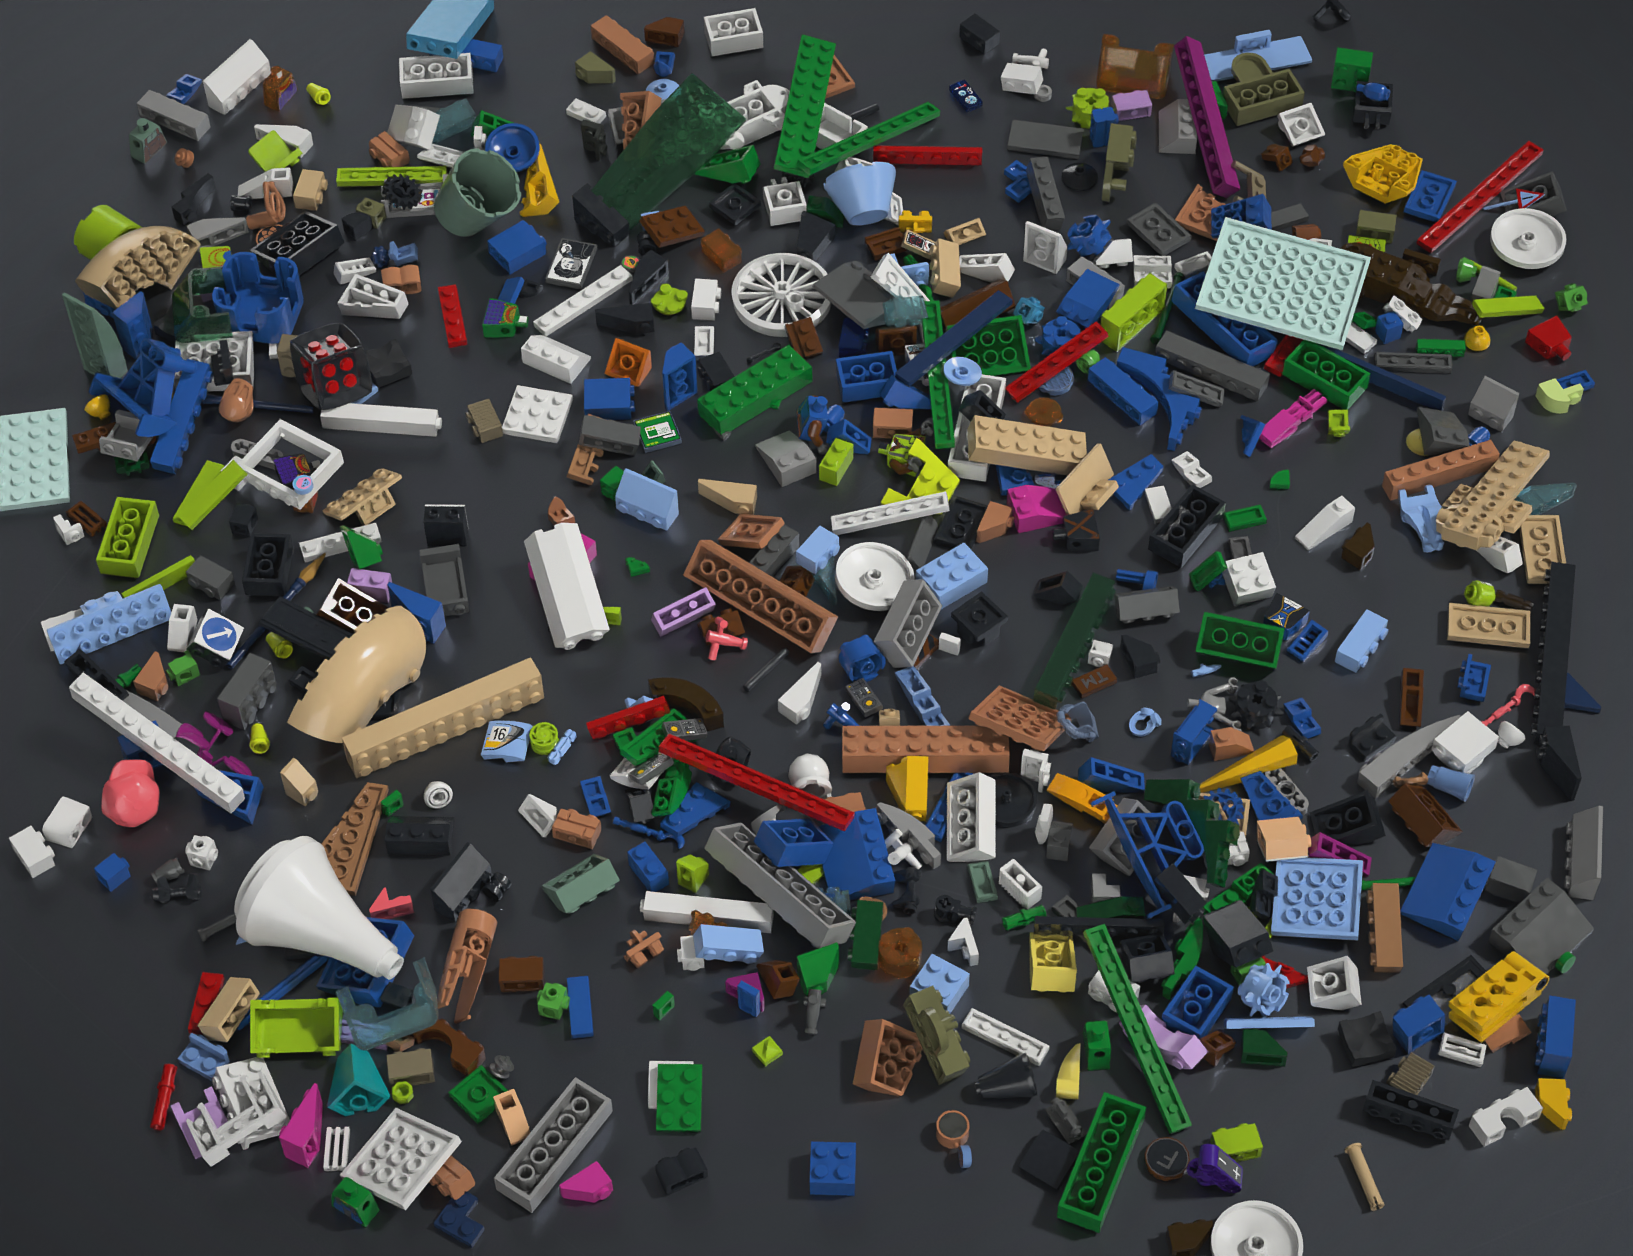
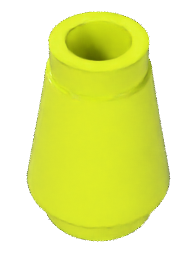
M314 83L308 84L306 90L317 104L325 105L330 101L331 95L328 89Z
M270 632L266 636V642L277 657L284 659L292 654L293 647L289 640L274 632Z
M256 723L251 727L249 746L256 754L267 752L270 746L268 736L263 725L260 723Z

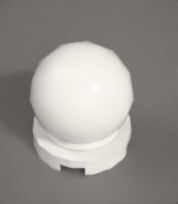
M804 754L797 757L789 768L788 777L791 785L822 799L832 797V786L829 781L830 772L826 762L818 755Z

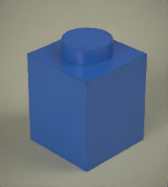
M1394 311L1378 316L1375 332L1381 341L1387 344L1401 338L1404 323Z
M115 853L94 868L97 879L110 892L131 877L128 870L130 865L123 857L119 858Z

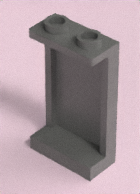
M459 544L419 550L426 596L442 603L444 616L469 613Z

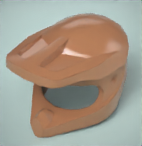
M235 378L226 388L219 404V413L223 418L231 422H241L251 416L254 402L253 386L243 379Z

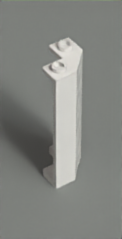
M559 523L554 525L555 529L543 532L542 529L535 531L524 540L555 648H564L566 650L574 648L582 639L599 640L610 630L577 523Z

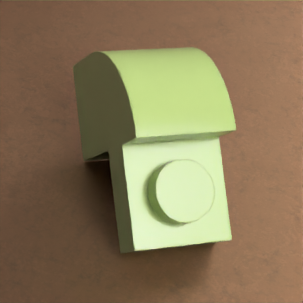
M1555 378L1538 384L1535 396L1546 410L1561 414L1568 412L1569 405H1574L1581 401L1584 388L1581 384H1577L1563 389Z

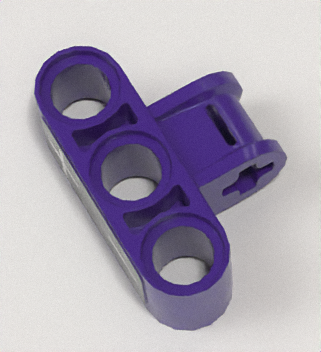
M1201 1145L1199 1158L1191 1160L1187 1165L1188 1175L1196 1178L1197 1182L1202 1186L1217 1185L1228 1193H1238L1241 1191L1242 1166L1216 1145Z

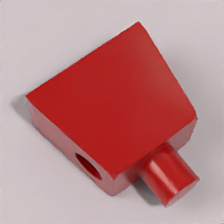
M1558 316L1528 330L1525 343L1544 358L1551 359L1558 355L1562 360H1567L1572 354L1569 350L1572 337Z

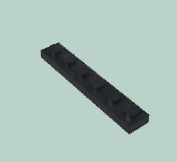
M1035 916L1034 934L1042 936L1051 934L1084 936L1083 932L1085 930L1105 924L1110 937L1126 936L1127 938H1135L1164 933L1165 922L1164 919Z

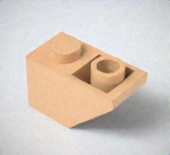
M511 1089L494 1096L496 1112L511 1146L524 1141L531 1132L515 1090Z

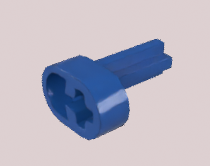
M1117 569L1116 580L1143 584V590L1156 588L1158 572L1147 570L1146 573Z

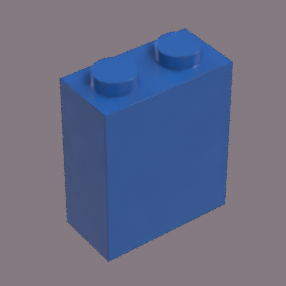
M524 220L487 240L489 254L510 275L546 254V240L543 236H539L534 227L528 225Z
M630 378L584 379L585 415L591 414L606 420H631V412H635V401L631 400V397H635L634 385H631Z

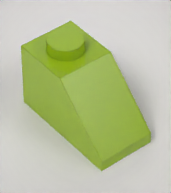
M691 854L678 859L676 862L678 884L697 893L709 875V864L703 858L695 857Z

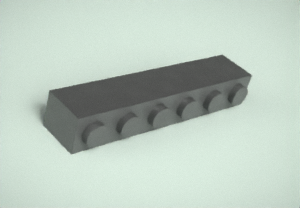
M1169 331L1164 333L1156 345L1155 356L1167 359L1166 363L1242 394L1247 398L1258 401L1268 386L1269 373Z

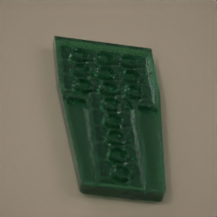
M691 73L652 114L591 191L596 196L601 195L604 198L602 202L609 208L614 207L629 222V230H632L640 223L641 214L652 212L706 164L746 122V118Z

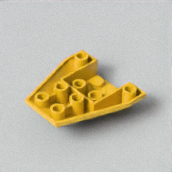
M1389 144L1352 155L1344 161L1343 167L1354 189L1386 204L1406 197L1415 190L1423 159L1417 157L1414 153L1401 149L1398 145Z

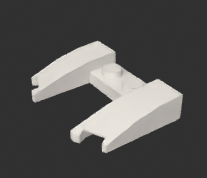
M262 1071L259 1072L260 1079L249 1082L247 1075L240 1077L253 1106L217 1128L202 1102L197 1106L198 1110L202 1113L195 1122L187 1118V1125L203 1159L211 1167L230 1155L228 1148L263 1125L270 1129L287 1117Z

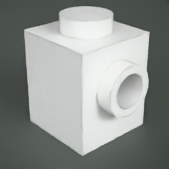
M693 936L680 937L681 949H677L678 962L683 963V970L695 971L705 968L704 958H696Z

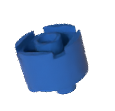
M862 635L860 638L845 642L840 646L839 663L851 681H857L862 678L866 682L871 681L878 676L877 672L879 669L882 668L883 670L885 667V657L874 643V640L868 635Z

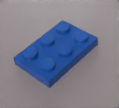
M1422 170L1415 190L1411 192L1405 205L1404 213L1437 222L1445 211L1457 181Z

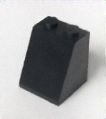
M1242 900L1235 901L1202 916L1213 954L1233 967H1239L1273 952L1268 931Z

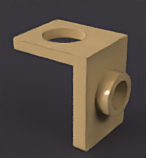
M895 709L880 710L879 726H900V711Z

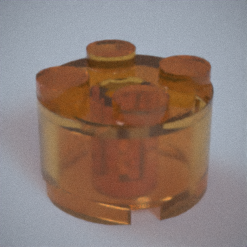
M909 927L895 928L884 933L879 943V964L882 970L887 974L894 975L895 978H907L914 975L922 962V942L919 936Z

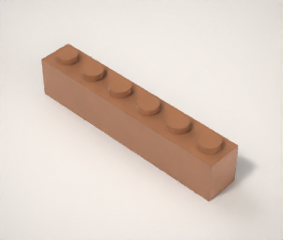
M1492 440L1481 442L1386 471L1382 487L1390 501L1398 499V490L1405 489L1408 496L1424 491L1425 485H1432L1434 488L1489 471L1499 459L1500 453Z

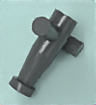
M809 989L808 997H804V1005H807V1028H805L804 1033L817 1034L818 1032L816 1025L820 1007H826V998H821L822 990Z

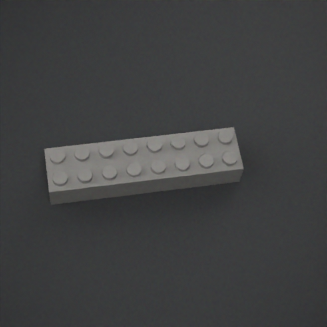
M736 823L713 828L704 849L711 854L712 858L724 865L727 871L732 872L742 884L749 887L757 897L765 901L769 908L781 915L784 921L790 923L799 934L806 937L814 947L819 949L836 942L838 945L847 942L856 921L792 866L777 867L773 865L772 861L753 842L756 835L744 824Z

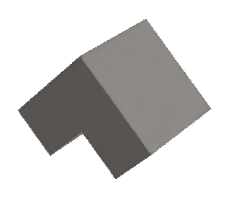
M1092 874L1091 904L1120 897V885H1106V874Z

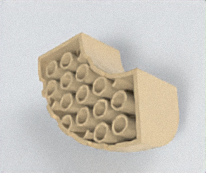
M165 226L142 227L130 231L106 245L90 260L75 282L86 295L117 309L136 295V290L151 286L154 282L172 290L201 244L196 238L175 228Z
M395 606L386 609L382 615L378 613L373 615L369 623L364 621L354 629L355 634L350 638L345 637L334 648L335 654L331 659H325L316 671L319 673L318 676L306 685L305 688L308 691L302 701L298 699L287 723L308 735L335 743H343L342 737L365 728L379 707L388 701L394 692L409 683L415 682L420 676V669L426 653V640L417 618L402 606Z

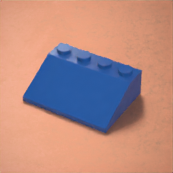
M876 808L855 811L854 819L845 832L828 824L819 826L834 843L825 864H822L830 900L834 903L856 900L865 896L874 897L894 893L895 877L892 866L888 861V851Z
M1432 843L1400 910V914L1459 941L1496 861L1476 852Z
M366 917L383 936L397 947V954L404 958L414 938V934L406 923L398 920ZM330 957L316 987L319 990L360 1005L381 1008L383 1002H381L380 998L388 983L393 982L394 978L390 980L384 976L377 978L357 967Z

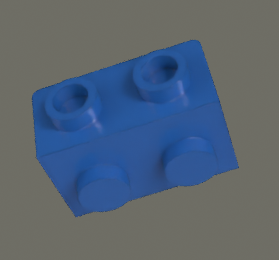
M1468 654L1467 661L1463 660L1460 672H1463L1464 675L1459 677L1457 688L1461 689L1459 697L1484 702L1491 665L1471 661L1473 654Z

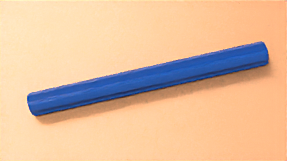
M311 957L258 1000H279L326 963L330 957ZM250 1009L237 1027L238 1030H241L250 1023Z

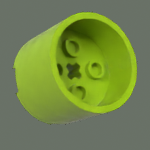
M99 205L91 209L92 213L84 221L81 219L74 235V245L77 246L80 254L91 260L100 250L116 238L142 227L110 206Z

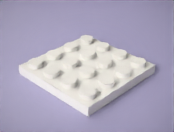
M395 1108L342 1171L340 1176L342 1179L349 1177L369 1190L373 1195L406 1210L462 1141L455 1134Z

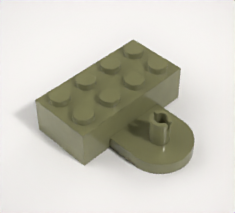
M1242 53L1233 59L1231 73L1237 83L1224 86L1223 97L1228 105L1227 111L1236 126L1272 117L1303 105L1305 92L1290 69L1273 73L1266 60L1255 53Z
M1111 123L1102 201H1110L1111 189L1126 190L1127 179L1113 178L1114 170L1129 171V168L1133 167V149H1136L1137 133L1133 131V126Z
M932 985L909 995L903 1006L940 1085L963 1075L970 1067V1058L966 1050L963 1051L961 1048L959 1033L957 1030H953L958 1028L957 1020L954 1021L955 1016L953 1014L950 1015L948 1010H944L941 1004L943 1002L939 990H935Z

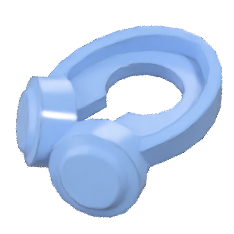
M1145 707L1135 713L1129 722L1131 733L1138 737L1146 736L1156 726H1161L1160 716L1156 712L1154 713L1152 709ZM1150 716L1151 719L1147 722V727L1142 731L1137 730L1135 727L1136 723Z

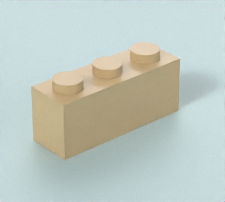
M938 238L929 250V255L931 256L930 270H932L930 283L932 284V292L953 298L961 287L959 244Z
M229 978L198 1024L199 1029L209 1041H229L249 1011L250 1000H256L260 994L250 978Z

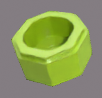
M406 1081L397 1082L392 1087L393 1100L399 1104L409 1103L414 1097L412 1085Z

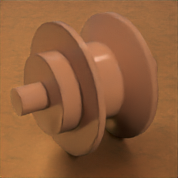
M184 148L179 149L175 154L176 165L184 168H189L194 161L193 152Z

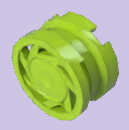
M547 722L538 723L530 730V744L535 753L548 755L551 751H554L553 748L559 742L557 728L553 724Z

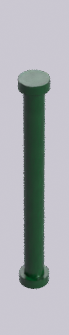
M1176 272L1173 276L1174 282L1155 333L1150 338L1151 343L1155 345L1162 338L1164 327L1172 309L1173 302L1171 299L1175 285L1185 279V275L1181 272Z

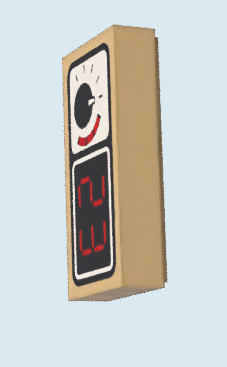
M907 229L904 233L901 247L931 260L929 250L936 242Z

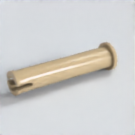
M1354 1143L1347 1146L1344 1151L1349 1154L1369 1202L1370 1209L1372 1211L1377 1210V1205L1381 1209L1385 1204L1361 1151L1362 1145L1361 1143Z

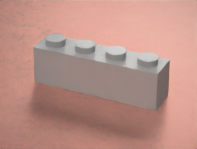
M148 90L137 102L141 117L199 141L210 129L209 118L206 113L181 104L160 93Z

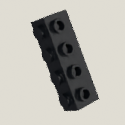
M1372 1080L1363 1111L1375 1117L1386 1118L1394 1124H1403L1417 1132L1423 1131L1437 1139L1449 1141L1459 1109Z

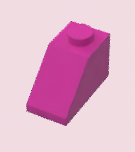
M597 1161L559 1185L563 1198L593 1203L607 1198L613 1191L612 1180Z

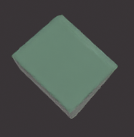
M650 461L641 475L661 484L666 482L661 470L654 461Z

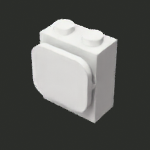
M1467 711L1434 739L1432 751L1451 770L1470 774L1496 748L1499 736Z

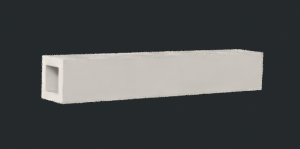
M348 403L334 409L321 410L320 415L322 428L436 437L438 429H441L442 418H439L438 410Z
M646 891L645 899H641L640 912H643L644 920L695 926L703 924L759 929L763 933H771L774 910L769 908L767 903Z

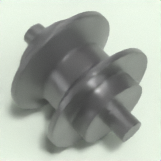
M498 1055L494 1058L495 1062L491 1063L489 1067L495 1078L506 1079L509 1077V1072L513 1071L514 1065L509 1056Z

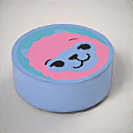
M307 475L296 477L293 480L294 491L300 495L310 493L313 489L311 477Z

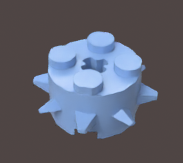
M1266 963L1265 966L1253 965L1250 967L1244 982L1238 987V995L1241 996V1000L1245 1005L1252 1008L1250 1016L1259 1011L1262 1017H1266L1273 1011H1280L1289 995V993L1285 992L1286 984H1289V980L1286 976L1280 974L1282 965H1279L1275 971L1271 969L1269 963Z

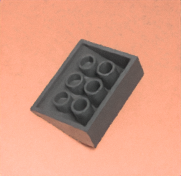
M858 261L842 264L812 286L863 329L900 321L906 307L871 278L873 272L868 271Z
M1546 878L1492 929L1488 942L1505 956L1515 951L1545 974H1548L1555 968L1559 957L1565 952H1571L1594 928L1565 891L1549 878Z

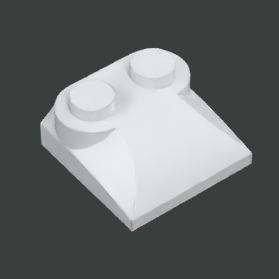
M1312 103L1279 113L1277 116L1279 119L1278 126L1285 132L1292 147L1325 136Z

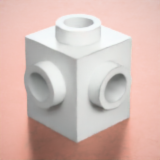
M194 835L192 841L187 844L185 853L187 854L190 866L210 870L218 856V849H216L215 842L210 837Z

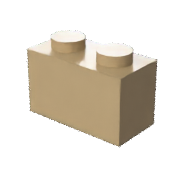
M302 169L293 194L295 208L317 211L319 204L323 201V192L327 190L328 186L324 172Z

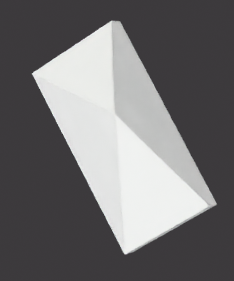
M892 192L889 214L885 220L899 226V215L901 216L903 211L902 198Z
M528 794L518 809L542 837L548 835L556 820L555 806Z

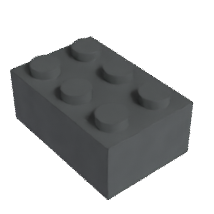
M252 653L248 654L217 698L223 720L242 730H245L254 721L256 713L264 707L267 697L275 691L277 686L271 661Z

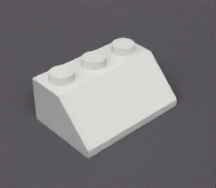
M531 335L521 347L524 364L569 384H572L591 359V356L544 335Z

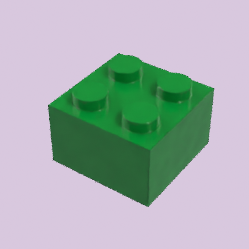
M1337 47L1331 88L1355 91L1357 81L1368 82L1373 52Z

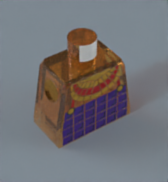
M273 66L270 69L271 74L263 82L264 105L280 111L298 91V87L291 72L279 66Z

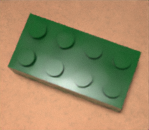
M1303 340L1285 359L1282 374L1310 391L1315 389L1316 392L1322 394V397H1326L1329 402L1343 410H1348L1368 388L1370 373L1318 343Z
M1204 612L1196 653L1277 669L1285 628Z

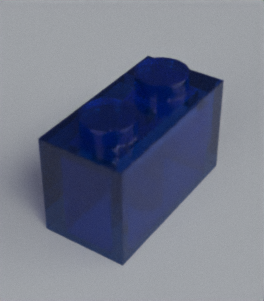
M844 318L839 342V358L866 354L867 343H865V339H869L870 328L863 329L852 319Z

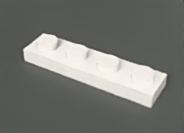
M376 523L353 528V530L368 536L373 541H376V543L382 542ZM342 532L299 543L304 562L316 560L324 553L326 554L325 557L348 551Z

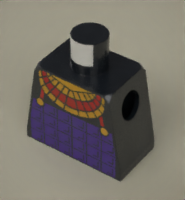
M303 453L273 459L280 483L294 490L293 480L300 475L310 477L321 465L319 460L308 463Z

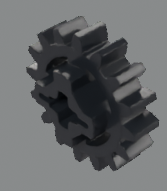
M393 174L392 178L388 177L384 182L382 194H385V200H390V205L394 203L396 208L402 206L403 210L406 207L411 210L413 206L417 207L418 203H420L423 190L419 189L420 184H415L416 180H410L408 175L404 178L402 174L399 177Z

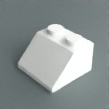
M1348 956L1307 967L1312 1006L1342 1011L1362 1005L1358 968Z

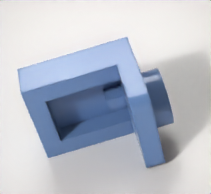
M394 241L390 242L388 255L397 266H401L418 260V247L415 243L397 248Z

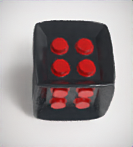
M342 323L329 324L303 333L290 341V353L297 382L304 396L317 409H334L359 400L372 392V379L366 352L360 339L346 325Z

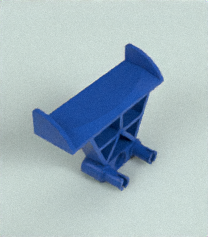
M144 338L140 344L141 354L125 377L122 379L96 372L89 389V394L95 396L102 394L112 395L140 420L135 434L142 437H152L169 431L177 424V421L169 415L175 372L184 371L195 374L197 363L183 360L180 356L181 351L178 348L169 347L164 342Z
M1113 791L1092 801L1090 805L1095 807L1105 802L1122 847L1139 880L1158 909L1146 915V918L1150 919L1172 908L1171 904L1165 906L1140 854L1151 849L1161 872L1169 867L1163 853L1177 856L1172 863L1177 867L1182 860L1192 861L1199 858L1204 852V847L1184 806L1179 801L1168 803L1163 807L1161 813H1119L1112 800L1116 795ZM1123 820H1136L1148 843L1147 846L1137 850ZM1146 820H1159L1154 833H1152ZM1165 823L1178 849L1157 843ZM1179 826H1184L1186 828V836H1182L1179 833Z

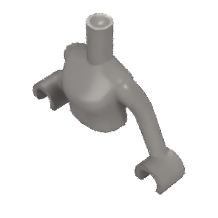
M1232 677L1228 680L1227 684L1204 692L1201 700L1218 708L1217 712L1213 715L1214 720L1223 722L1242 732L1239 729L1241 727L1240 721H1231L1224 717L1226 712L1225 698L1213 696L1226 690L1231 694L1236 693L1238 686L1235 685L1238 680ZM1187 699V707L1198 706L1199 700Z

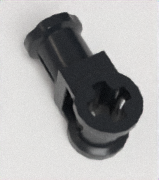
M948 895L937 897L934 910L935 919L940 922L949 921L956 923L957 919L963 920V918H968L970 925L974 924L977 913L976 906L973 908L963 906L960 900L953 899Z

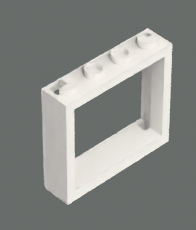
M280 419L246 454L238 465L248 474L243 479L245 483L248 482L258 490L269 493L273 498L284 501L288 506L292 505L301 510L339 469L344 460L341 450ZM281 438L324 460L311 474L313 489L305 495L297 494L294 490L253 468Z

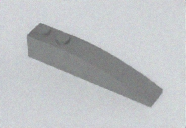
M1456 715L1421 728L1404 737L1383 753L1379 752L1369 765L1365 764L1360 768L1357 784L1363 789L1368 790L1376 799L1393 784L1392 781L1396 776L1401 778L1431 753L1434 739L1461 716Z

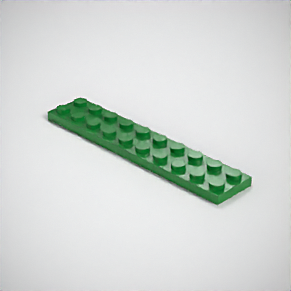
M801 35L773 168L775 170L805 178L810 176L797 165L798 160L815 153L836 43Z

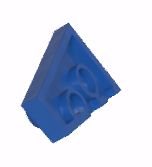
M1150 454L1108 479L1115 480L1118 483L1119 487L1113 494L1130 511L1134 503L1143 496L1145 489L1151 486L1163 472L1164 466Z

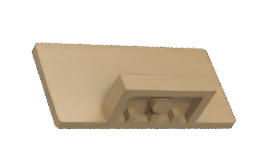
M1096 444L1056 488L1067 515L1081 512L1083 509L1099 510L1119 487L1117 481L1108 480L1114 473L1102 444Z
M384 468L378 469L371 477L360 481L357 487L344 492L337 501L330 502L322 511L325 515L338 520H343L355 512L361 524L364 526L368 525L396 505L388 488L402 479V476L399 473Z

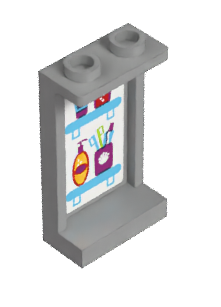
M443 174V182L420 184L419 189L423 190L421 201L417 207L413 206L411 210L408 207L403 210L402 206L396 208V204H389L390 200H381V203L385 206L386 217L435 215L434 200L448 174Z

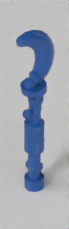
M617 816L613 820L615 825L620 824L623 827H629L633 831L646 833L647 836L652 834L659 841L672 838L677 841L678 849H681L685 844L682 835L676 837L669 832L664 833L663 830L658 832L639 823L621 820Z

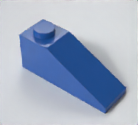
M893 375L890 376L880 393L884 399L883 403L892 408L896 406L902 409H931L929 394L912 385L908 387Z
M1092 757L1078 768V781L1100 792L1143 793L1145 791L1144 773Z

